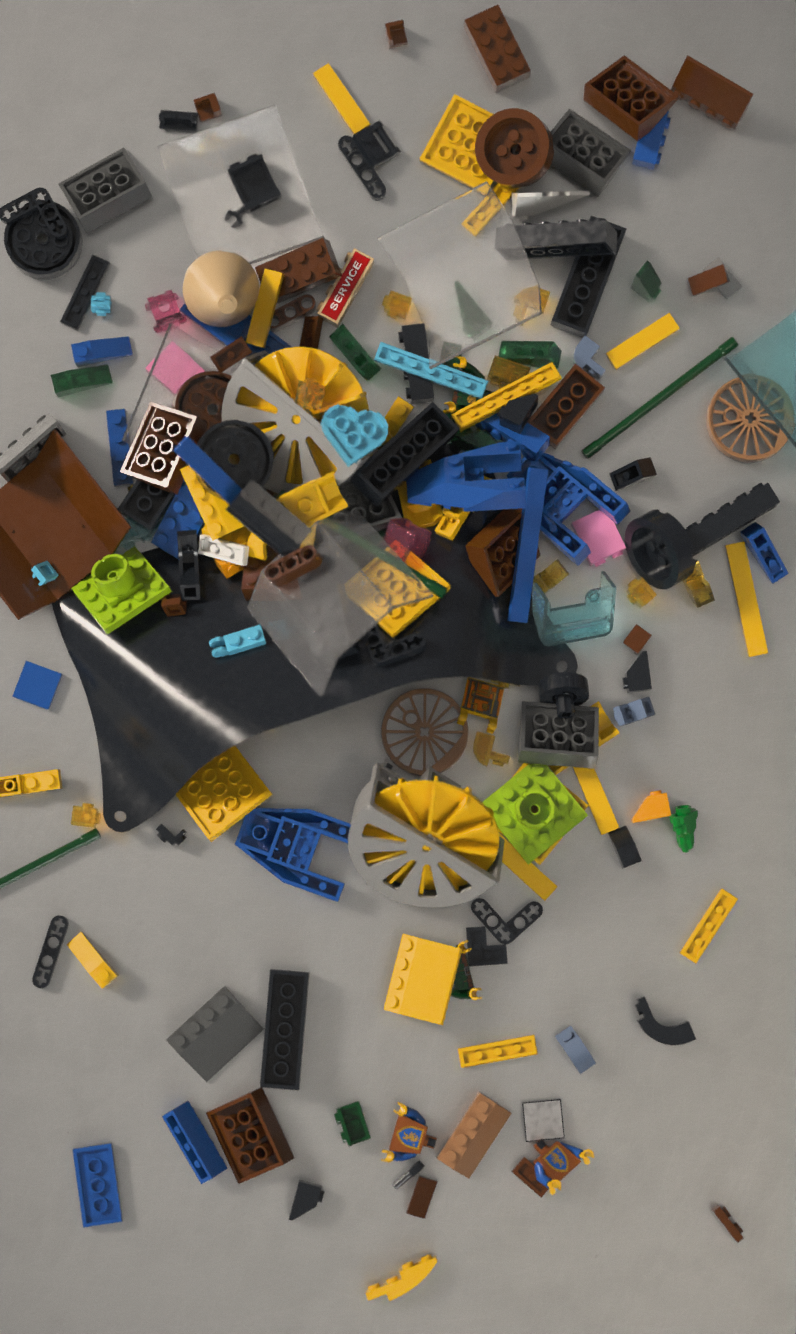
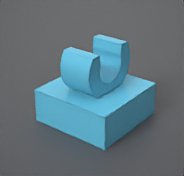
M48 561L39 563L31 569L33 572L32 577H37L40 581L39 586L53 581L59 576Z

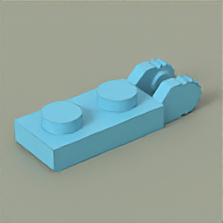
M261 624L224 635L223 637L218 636L209 641L210 647H218L212 650V656L215 658L226 655L230 656L266 644Z

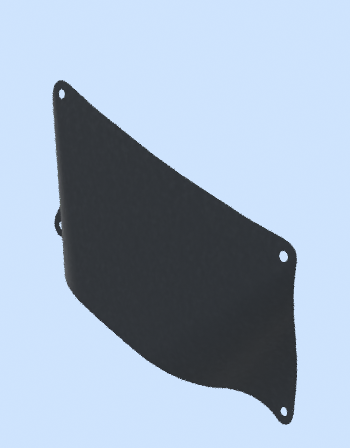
M461 439L445 445L431 458V462L434 463L442 458L459 454L464 448L474 450L483 446L474 439ZM494 473L483 474L490 479H496ZM398 489L392 494V498L402 517L401 531L371 539L367 542L384 551L398 539L449 583L451 589L446 592L442 599L439 598L395 638H392L377 624L385 644L415 633L424 635L427 644L426 649L422 653L385 667H377L373 664L358 627L359 619L368 615L350 599H348L359 652L323 665L314 656L303 600L246 601L241 590L243 570L226 579L216 566L213 557L198 554L200 600H187L186 614L168 617L161 607L162 599H160L107 635L73 591L66 593L58 601L52 603L62 638L80 676L93 717L101 763L103 816L108 827L122 833L140 825L162 809L200 768L247 738L339 708L398 686L416 681L449 677H474L516 685L538 686L543 678L552 674L562 673L556 669L560 661L567 663V669L564 672L576 673L578 666L575 654L555 629L533 589L528 623L507 621L512 584L499 597H495L469 560L465 545L502 510L470 511L452 541L436 534L434 530L439 522L435 526L421 529H413L406 526ZM200 535L197 537V549L199 547ZM355 545L338 549L344 584L373 561L375 557ZM159 547L142 552L141 554L170 587L171 595L181 594L179 559ZM368 623L364 624L368 633L371 632L370 625ZM261 624L266 641L265 645L230 656L226 655L218 658L212 656V650L218 647H210L209 641L218 636L223 637L224 635ZM371 638L368 643L376 645L379 639ZM415 641V644L419 646L420 643L418 641ZM396 647L393 652L401 654L404 648ZM380 650L376 651L378 658L382 660L383 657ZM117 811L124 812L126 820L123 822L117 821L114 816Z

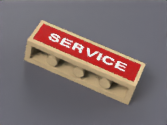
M355 248L352 253L348 252L344 259L345 265L343 269L340 268L342 276L336 278L334 285H329L325 293L327 295L325 301L321 300L316 309L318 316L324 318L323 321L336 328L341 324L374 265V258Z

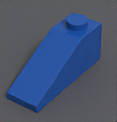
M129 336L89 340L71 344L77 367L133 355Z
M754 522L740 532L747 547L772 584L789 574L764 527Z

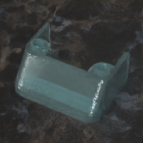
M601 571L600 588L588 591L585 596V603L551 608V604L537 583H533L532 612L538 636L543 645H560L604 637L611 633L614 622L617 587L605 571Z

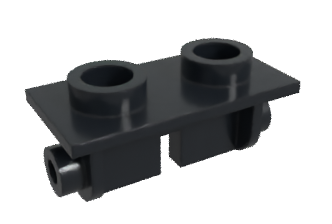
M161 110V113H159V129L197 132L198 113Z

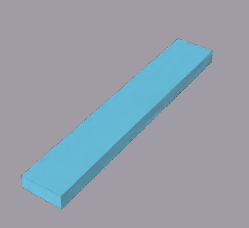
M380 342L374 358L376 362L478 399L483 397L488 383L487 380L383 342Z

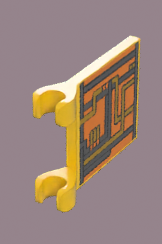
M468 677L457 724L464 725L469 713L489 719L486 732L493 734L497 728L504 687Z

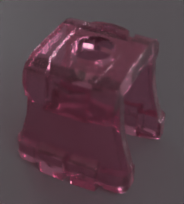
M172 289L156 297L147 298L148 303L145 304L146 311L151 310L155 319L153 329L155 333L169 331L171 328H177L180 324L187 322L186 316L181 314L177 305L178 295L173 293ZM169 303L170 308L168 311L162 312L159 310L160 306Z
M406 518L391 519L380 544L386 547L402 563L406 561L410 551L421 559L425 555L426 547L429 546L431 541L429 539L431 531L415 525Z

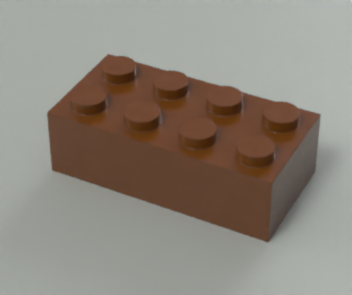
M498 4L464 20V29L496 93L530 78L531 70Z
M325 238L318 239L255 267L260 283L264 269L284 273L277 304L342 276L330 241Z
M575 364L527 423L550 436V446L556 449L604 392L605 387Z

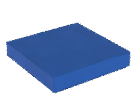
M26 661L12 697L49 710L63 674Z

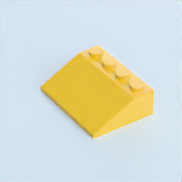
M231 454L229 456L231 464L237 465L239 463L238 455ZM189 466L180 469L212 540L221 538L244 527L225 510L229 505L228 503L210 494L203 488L193 469Z
M403 934L384 1010L443 1025L462 949Z

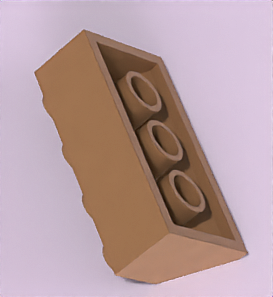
M479 1091L437 1155V1159L456 1172L470 1178L512 1113Z

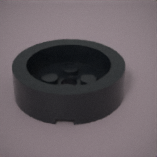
M41 200L43 205L47 204L45 200ZM56 202L54 204L68 229V233L63 239H56L52 236L39 210L11 224H6L4 244L11 261L23 274L34 279L50 280L64 275L73 268L82 251V234L75 218L64 206ZM24 204V206L21 207L20 210H27L30 204ZM53 209L45 211L47 218H52L55 215V210ZM56 221L53 222L56 228V231H54V233L58 232L59 234H61L62 228L59 227ZM40 234H46L48 237L44 243L37 241Z
M239 420L219 422L209 428L196 444L241 489L245 487L250 479L263 487L271 476L274 463L271 443L266 435L251 423ZM231 454L239 456L240 461L237 465L229 462ZM195 472V475H196L198 481L200 482V484L203 486V488H204L205 490H207L210 494H212V495H214V496H216V497H218V498H221V497Z
M655 509L632 520L628 524L625 531L627 554L633 567L643 580L655 588L664 590L675 586L691 576L695 568V559L692 558L691 552L694 547L687 531L674 516L668 512L664 514Z

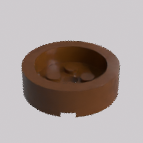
M519 108L504 109L490 116L480 128L475 142L476 159L485 175L496 183L507 188L527 187L539 181L548 171L554 156L553 137L546 124L533 113ZM515 145H520V153L514 155L512 153V147Z
M206 371L192 376L177 390L173 398L172 409L199 417L207 424L205 433L215 424L222 422L224 394L232 376L220 371ZM214 404L217 407L215 415L208 413V405Z

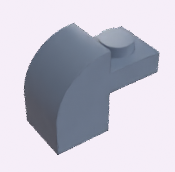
M585 335L575 348L573 364H577L583 370L584 368L587 369L586 372L593 378L601 379L606 370L592 360L599 351L600 346Z
M650 697L641 698L613 708L614 718L619 726L628 725L656 715Z
M569 1026L555 1036L580 1074L596 1064L572 1026Z

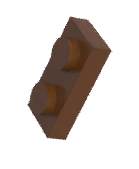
M305 316L299 347L318 349L324 318L320 316Z
M240 336L210 356V359L218 371L223 372L251 354L252 350L244 338Z
M523 1157L512 1170V1173L542 1198L549 1188H546L537 1181L535 1165L526 1157Z
M717 1204L712 1208V1211L737 1243L744 1239L741 1235L743 1230L737 1222L733 1224L730 1221L729 1217L731 1214L725 1207L721 1208Z

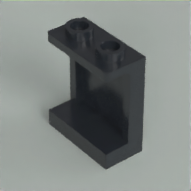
M253 154L247 157V161L242 163L236 162L229 166L230 169L227 170L228 175L247 214L281 199V193L275 185L262 154Z

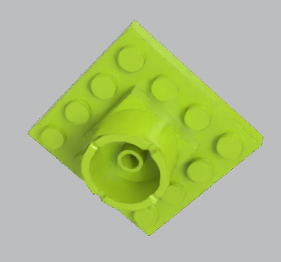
M135 546L121 555L110 554L103 557L102 560H98L91 570V575L71 588L107 635L172 592L167 583Z
M529 763L482 802L487 808L493 810L494 819L499 830L528 865L588 816L547 765ZM532 806H536L538 808L537 813H533L531 811Z

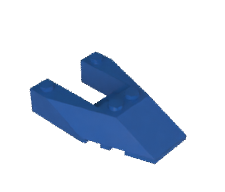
M520 441L500 442L442 458L418 469L406 481L408 503L431 506V503L443 505L446 509H451V506L463 508V511L466 512L526 508L524 478L484 480L483 475L484 473L521 471Z
M543 453L537 462L523 457L521 459V471L509 472L506 475L508 479L524 478L526 486L528 467L548 470L540 531L577 566L585 560L591 551L582 539L563 524L564 520L585 499L589 500L617 525L631 512L627 502L584 467L575 466L571 462L554 458V456Z
M255 808L244 817L235 842L237 847L283 883L339 902L345 884L308 871L321 834L348 844L350 823L311 809Z

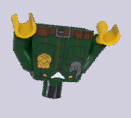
M456 357L460 360V364L453 363L455 368H461L459 369L460 371L485 380V376L475 366L468 363L465 357ZM485 389L483 397L493 393V391ZM454 390L452 400L444 403V405H448L449 410H443L445 414H453L480 399Z
M465 940L453 946L462 949L451 997L479 1000L482 997H478L476 992L482 989L474 988L466 953L472 948L466 949L464 947V944L468 942V940Z

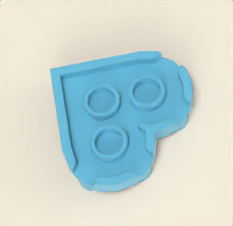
M337 404L325 412L321 421V427L328 441L345 464L350 467L378 448L386 440L388 423L379 412L375 413L367 410L357 412L352 407L339 406L340 404Z

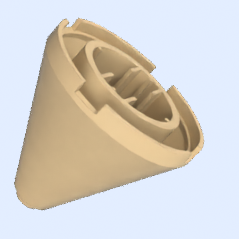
M222 250L211 251L198 257L187 269L182 287L183 297L187 308L199 321L214 327L231 326L244 320L254 309L259 294V281L251 264L239 254Z

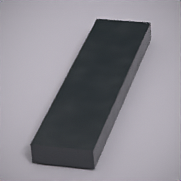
M92 254L62 316L61 324L77 331L79 330L91 305V297L96 294L110 262Z

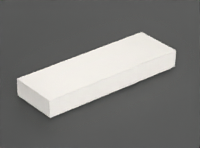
M200 534L198 554L247 566L249 546L221 538L212 540L210 535Z

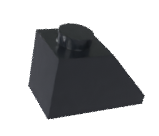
M531 394L509 400L506 406H502L499 411L500 425L521 434L538 405V395Z
M651 457L635 460L609 473L616 491L641 483L657 475Z
M643 651L626 672L625 677L622 678L623 688L627 689V693L650 691L652 689L647 651Z
M627 826L608 832L622 868L642 861Z
M299 1180L289 1220L293 1221L317 1207L318 1202L322 1203L325 1192L321 1190L322 1185Z

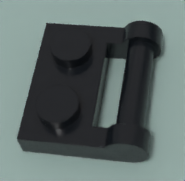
M377 121L372 126L354 134L352 137L372 169L401 153L400 149L395 147L383 129L381 121ZM373 133H378L390 152H385Z

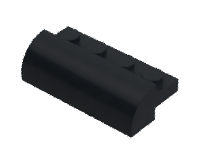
M252 479L225 508L229 514L282 558L296 551L312 531V529Z

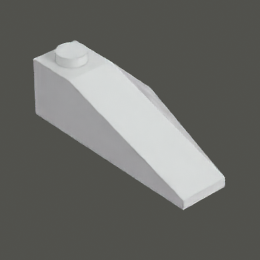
M590 191L512 193V216H517V220L529 219V216L588 196Z

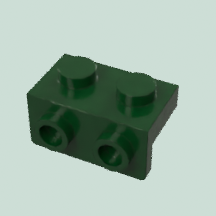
M359 1101L336 1109L337 1113L334 1116L337 1125H342L343 1132H340L343 1143H347L348 1147L353 1144L371 1139Z

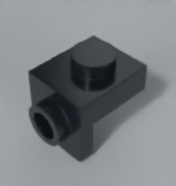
M163 824L156 828L159 832L157 836L164 843L168 841L172 846L175 844L179 846L187 838L185 836L187 831L184 829L175 837Z

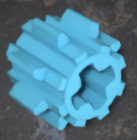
M96 292V295H92L91 312L96 313L97 316H106V313H111V296L106 295V292Z

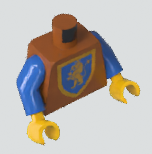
M397 1102L401 1106L400 1110H393V1112L398 1114V1119L389 1150H382V1152L387 1153V1157L381 1159V1161L388 1163L415 1158L417 1154H421L423 1146L434 1149L437 1137L426 1135L428 1126L421 1114L401 1102Z
M541 1138L533 1145L540 1154L533 1161L536 1179L546 1188H549V1192L552 1195L555 1194V1188L561 1190L560 1181L581 1162L580 1159L583 1158V1162L588 1165L590 1164V1159L587 1157L594 1158L592 1150L586 1149L583 1151L563 1142L556 1141L549 1147Z

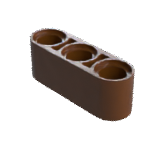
M305 294L275 309L273 318L278 319L279 323L276 326H271L270 331L274 333L279 332L305 318V316L311 315L316 309L314 297L310 294ZM305 301L312 302L310 308H304L302 304ZM288 310H294L296 312V314L293 317H287L285 315L286 311Z
M306 545L268 565L265 569V576L274 586H284L318 568L323 561L322 555L312 545Z

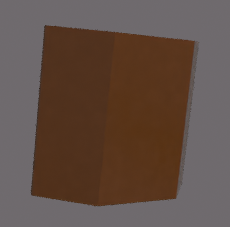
M56 429L52 431L38 457L0 488V597L18 620L58 601L73 586L91 573L94 564L98 560H102L107 555L114 554L131 528ZM48 561L59 576L55 580L39 586L40 581L37 577H32L33 572L31 569L39 563Z

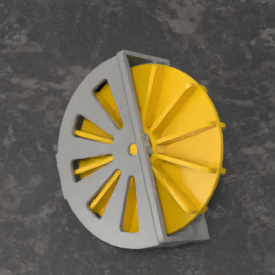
M290 347L271 354L264 350L245 357L228 383L222 404V421L239 420L251 423L258 427L271 443L274 463L271 476L262 487L264 490H270L277 494L281 490L289 492L332 471L335 474L337 486L350 480L355 471L379 450L376 448L348 467L324 435L321 421L325 412L330 407L340 404L339 406L352 407L357 412L369 411L366 398L367 393L366 391L364 392L357 377L347 367L345 362L343 363L327 352L310 347Z
M377 762L373 767L371 780L361 790L354 805L348 836L349 854L356 870L366 881V884L397 903L402 902L430 908L459 905L477 898L492 885L495 886L499 883L505 839L499 836L493 810L487 808L478 798L473 796L470 787L467 786L464 790L461 789V785L431 767L417 780L408 781Z

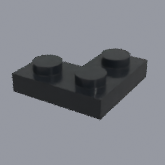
M485 926L466 928L467 949L472 948L468 952L469 967L508 964L506 944L487 946Z

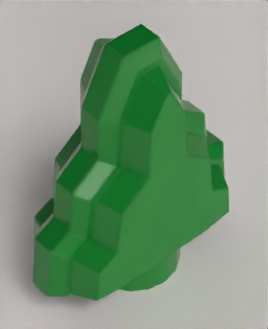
M679 805L675 807L676 813L670 816V822L673 825V831L676 832L678 846L682 849L683 853H687L694 846V831L696 829L698 811L695 808H691L690 805Z

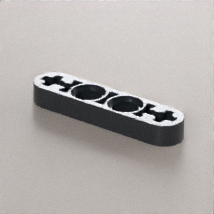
M348 135L342 136L338 141L340 152L370 197L376 201L382 200L386 195L385 185L363 156L352 137ZM343 142H351L350 148L354 152L350 154L347 147L343 148ZM354 156H360L362 163L355 165L351 160ZM365 171L372 173L373 177L370 180L362 178V174ZM375 180H377V182H375V186L377 187V189H382L381 195H378L377 193L373 194L374 187L372 186V183Z
M55 916L50 922L32 977V982L37 988H45L51 982L69 927L68 919L64 916ZM60 918L63 919L62 923H64L65 926L60 927L58 932L62 933V936H59L57 934H51L52 930L56 931L57 929L55 921H59ZM51 937H56L59 940V945L56 948H51L48 944ZM47 955L53 959V963L49 967L44 966L42 963L43 957ZM40 967L44 970H50V973L45 972L44 979H46V983L41 985L36 980L43 972L39 971Z

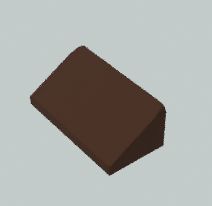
M724 264L688 278L693 296L730 282Z
M419 1175L406 1211L407 1214L425 1219L438 1181Z

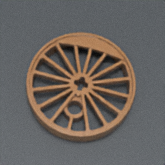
M754 375L737 377L721 386L711 399L706 416L707 430L713 444L725 456L744 463L760 462L777 454L789 440L794 425L793 407L785 391L775 382ZM747 383L755 384L751 409L745 388ZM741 384L746 408L731 387ZM758 385H761L768 390L754 410ZM728 390L741 410L720 396ZM771 390L778 398L757 412ZM716 401H720L728 406L724 411L714 410ZM778 401L782 402V410L761 414ZM734 412L736 419L728 420L726 413ZM713 414L722 415L723 422L714 424ZM782 414L781 422L762 419ZM749 415L752 416V423H748V419L745 418ZM762 423L780 426L779 433H776ZM726 425H737L721 437L717 436L714 429ZM743 426L731 447H726L721 440ZM760 428L777 438L775 447L771 445ZM747 429L743 454L734 452L732 450L744 430ZM750 429L757 454L753 456L746 455ZM755 429L770 449L769 452L760 454Z
M428 688L411 690L395 699L385 712L381 725L382 744L390 760L401 770L421 776L426 771L427 741L435 760V764L431 768L440 773L451 768L460 759L468 741L467 720L462 725V731H434L437 728L457 721L458 717L437 726H432L452 707L459 715L461 708L459 704L449 695ZM423 695V723L413 701V696ZM426 695L436 696L438 698L426 723ZM409 698L414 710L406 711L400 703ZM440 698L448 702L450 705L430 724ZM396 707L404 713L403 721L390 716ZM410 713L415 714L417 717L414 724L406 722L405 718ZM391 719L413 730H387V723ZM421 728L429 729L428 737L425 735L423 737L420 736ZM387 733H415L392 744H388L386 737ZM435 734L463 735L456 743H453ZM417 737L398 757H395L390 750L395 745ZM432 737L453 745V747L446 752ZM419 740L409 766L404 765L399 759ZM430 740L445 754L439 761ZM423 741V770L413 769L412 764Z

